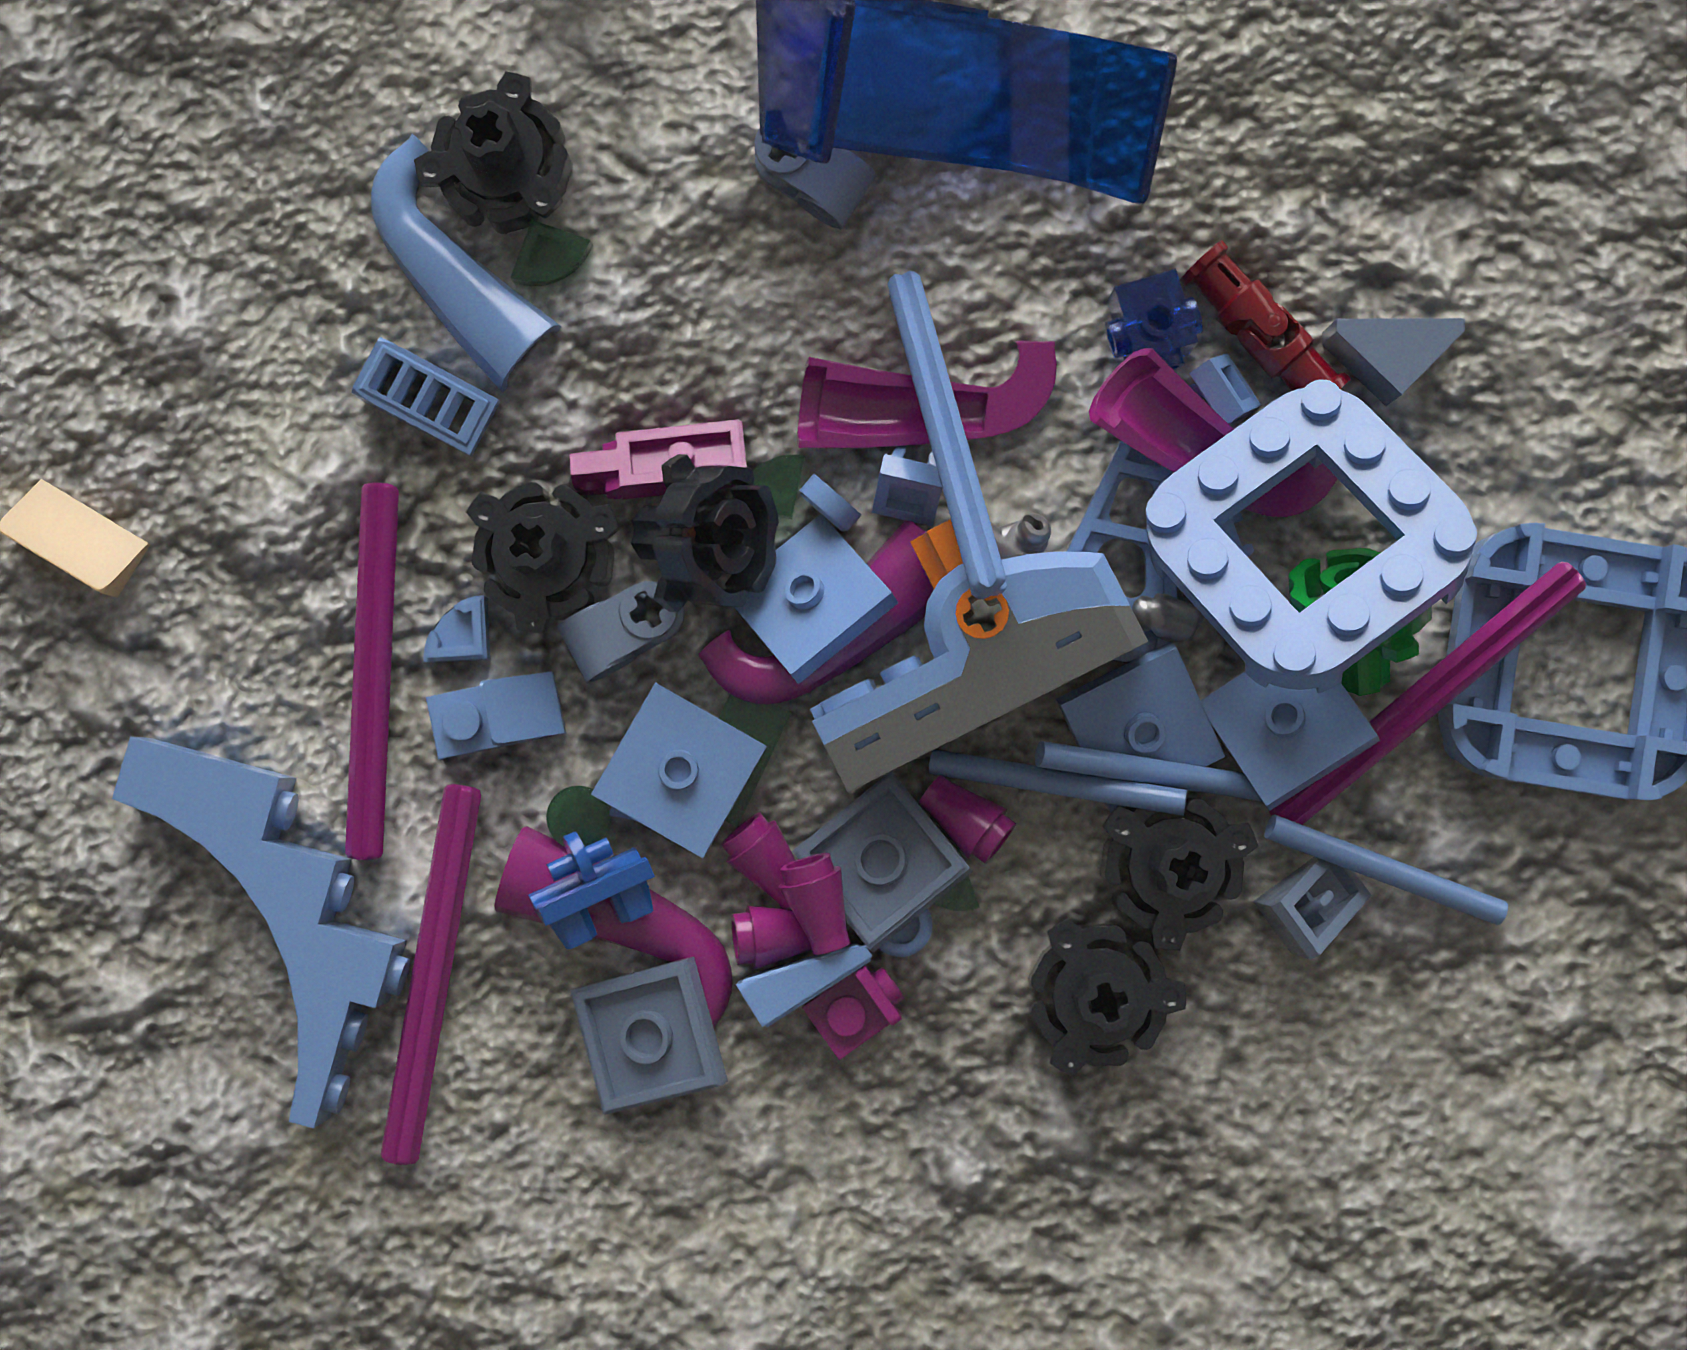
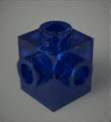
M1176 269L1115 286L1107 300L1112 320L1105 322V330L1109 347L1116 359L1124 357L1125 360L1133 352L1144 348H1153L1173 370L1185 365L1183 357L1188 356L1198 344L1197 335L1202 333L1203 325L1195 299L1192 296L1188 298L1184 296Z

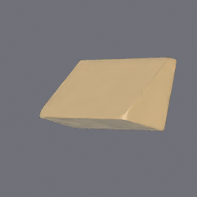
M42 479L0 521V533L96 591L116 598L119 597L151 545Z

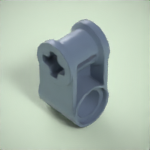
M776 116L767 120L758 129L756 134L755 168L759 177L767 185L772 186L797 202L805 211L832 228L843 229L876 177V173L871 166L853 152L831 143L798 120L788 116ZM786 144L794 147L793 158L785 155L779 163L772 160V148L782 150Z
M643 581L634 584L605 601L593 604L562 621L557 626V629L584 680L589 684L620 670L633 662L637 656L671 639L679 632L684 623V606L679 612H669L663 608L659 612L662 623L657 627L647 621H640L639 616L646 612L644 601L648 597L655 600L654 594L657 582Z

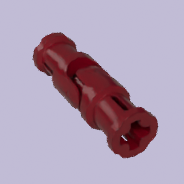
M1223 240L1211 247L1180 278V281L1185 286L1194 285L1218 311L1216 320L1231 334L1237 335L1240 344L1271 379L1279 377L1291 391L1305 388L1315 380L1331 381L1341 389L1351 380L1345 372L1337 374L1312 347L1315 339L1282 305L1273 300L1272 294L1259 279L1251 281L1226 254L1228 246ZM1284 333V346L1282 348H1269L1273 339Z

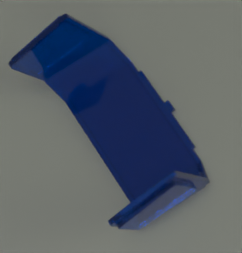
M756 0L759 124L762 143L823 164H827L830 161L832 149L839 148L1012 171L1067 182L1131 203L1144 204L1150 194L1176 72L1177 56L1172 52L991 18L988 17V10L931 0Z

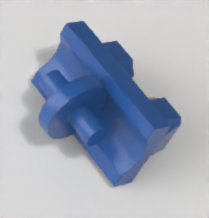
M574 831L562 837L568 855L546 864L550 876L555 883L528 895L535 913L545 926L549 925L568 950L584 944L598 935L587 907L609 898L615 915L621 923L632 922L652 913L653 905L647 880L655 876L646 857L641 858L637 849L631 848L611 857L614 854L607 838L584 847L580 837Z

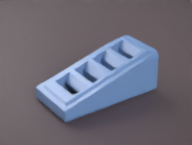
M382 337L375 343L352 387V394L361 401L471 457L500 404L499 399ZM397 363L402 367L385 396L381 394V391ZM419 374L425 377L426 380L409 409L403 406L402 403ZM441 387L450 390L435 421L426 418V415ZM464 398L474 402L459 433L456 434L448 428Z
M856 942L830 953L813 955L747 975L744 979L739 980L736 985L761 1026L769 1027L869 963L872 952L864 942Z

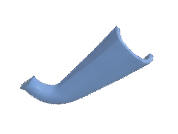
M411 134L409 140L385 159L374 178L371 191V210L376 228L384 245L423 300L458 344L503 393L508 388L509 375L527 351L544 335L552 331L557 333L562 326L508 286L419 211L416 192L420 182L416 173L414 159L429 150L415 135Z

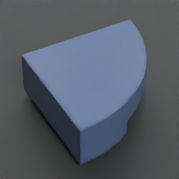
M481 595L464 599L441 617L427 637L424 649V662L491 660L488 597Z

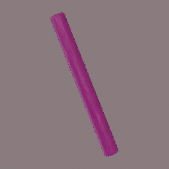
M388 483L364 484L361 489L345 854L347 858L354 860H376L381 858L383 854L399 503L397 487Z
M1567 562L1557 563L1369 721L1380 739L1379 742L1270 810V815L1275 814L1296 823L1305 824L1583 592L1587 584L1581 574Z
M449 784L446 785L443 791L381 1148L382 1160L395 1165L415 1164L419 1160L481 801L480 790L471 786Z

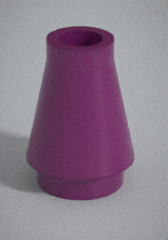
M939 775L932 782L918 803L920 807L933 817L968 859L975 856L984 864H987L994 857L1016 826V823L1005 815L1007 808L950 782L943 775Z
M760 812L756 813L735 828L721 843V846L729 854L726 862L772 897L782 909H787L790 906L779 888V885L784 882L780 868L796 859L776 821L768 822Z
M830 853L807 856L781 867L780 870L784 882L779 885V888L807 936L813 954H826L849 945L850 940L846 930L841 867L833 865Z
M747 906L746 912L731 915L732 941L737 965L752 964L755 970L812 950L807 936L790 909Z

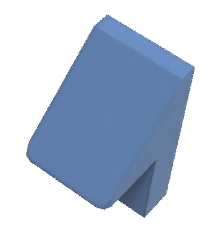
M552 671L480 681V686L426 697L437 756L440 760L566 734L555 676Z

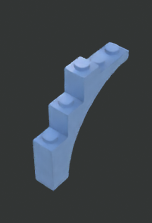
M130 736L112 799L161 818L203 845L238 879L268 923L287 968L297 1014L298 1073L289 1122L315 1128L330 1119L331 1113L339 1114L345 1103L350 1086V1077L342 1074L349 1050L354 1052L358 1050L368 1022V1014L360 1012L362 1005L377 1008L388 1003L391 994L399 996L403 990L410 968V959L402 957L407 940L334 920L336 912L343 913L353 892L354 876L347 874L351 859L279 839L281 830L287 831L290 828L297 812L299 796L293 793L296 778L157 739Z

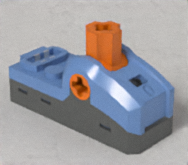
M949 519L910 541L934 588L927 601L924 629L930 650L935 659L922 664L920 658L914 655L882 671L880 675L885 683L884 685L877 688L874 680L867 679L810 708L815 719L812 722L847 792H850L1147 643L1148 640L1105 555L1092 552L1057 551L1002 559L1006 575V590L998 596H989L983 599L989 607L997 604L1002 607V610L994 615V621L997 626L987 632L979 623L968 626L967 619L975 614L972 604L980 599L971 594L952 521Z

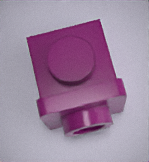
M866 964L802 1005V1009L838 1060H841L889 1024L894 1026L903 1019L902 1014L896 1004L905 999V997L884 967L873 973Z

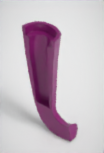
M1014 341L1018 348L1016 367L1011 376L998 386L984 387L951 382L967 440L993 437L1010 432L1030 422L1042 410L1051 396L1055 385L1057 369L1055 341ZM808 357L805 365L798 415V448H872L930 444L911 375Z
M1144 348L1133 352L1117 366L1100 387L1089 409V417L1093 423L1172 472H1176L1234 430L1192 390L1153 348ZM1307 462L1244 509L1271 517L1298 515L1309 510L1325 498L1337 481V477L1323 463L1314 468Z
M906 520L870 558L866 564L889 588L897 599L898 604L800 684L793 679L774 655L757 657L742 651L733 641L729 630L704 647L699 653L700 659L705 664L710 675L725 691L751 703L766 705L782 703L813 691L863 661L925 618L927 601L934 588L910 541L923 535L925 531L914 522Z
M525 825L517 835L499 883L494 910L543 923L535 913L528 895L555 883L550 876L546 864L568 855L564 843ZM651 889L652 913L632 922L621 923L617 919L609 898L587 907L598 934L594 937L595 939L640 951L670 962L694 957L713 1028L715 1029L728 1006L732 994L733 979L730 960L726 950L710 929L696 917Z

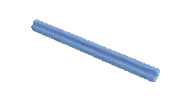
M908 271L903 275L894 274L887 283L889 295L971 594L978 599L998 596L1006 590V575L921 277L914 271Z

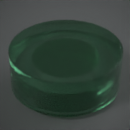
M571 786L558 792L551 800L547 809L546 822L550 834L559 844L565 846L562 837L574 831L580 837L584 847L604 839L608 834L612 824V816L609 815L611 807L609 804L591 795L594 788Z

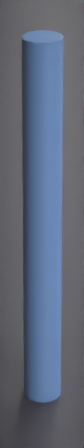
M1040 741L1035 752V764L1037 767L1263 802L1246 775L1241 772Z
M936 749L932 751L929 763V774L943 775L944 777L1182 816L1185 811L1187 790L1055 770Z
M1275 814L1270 817L1266 825L1264 836L1268 840L1495 925H1500L1506 918L1508 903L1496 897Z

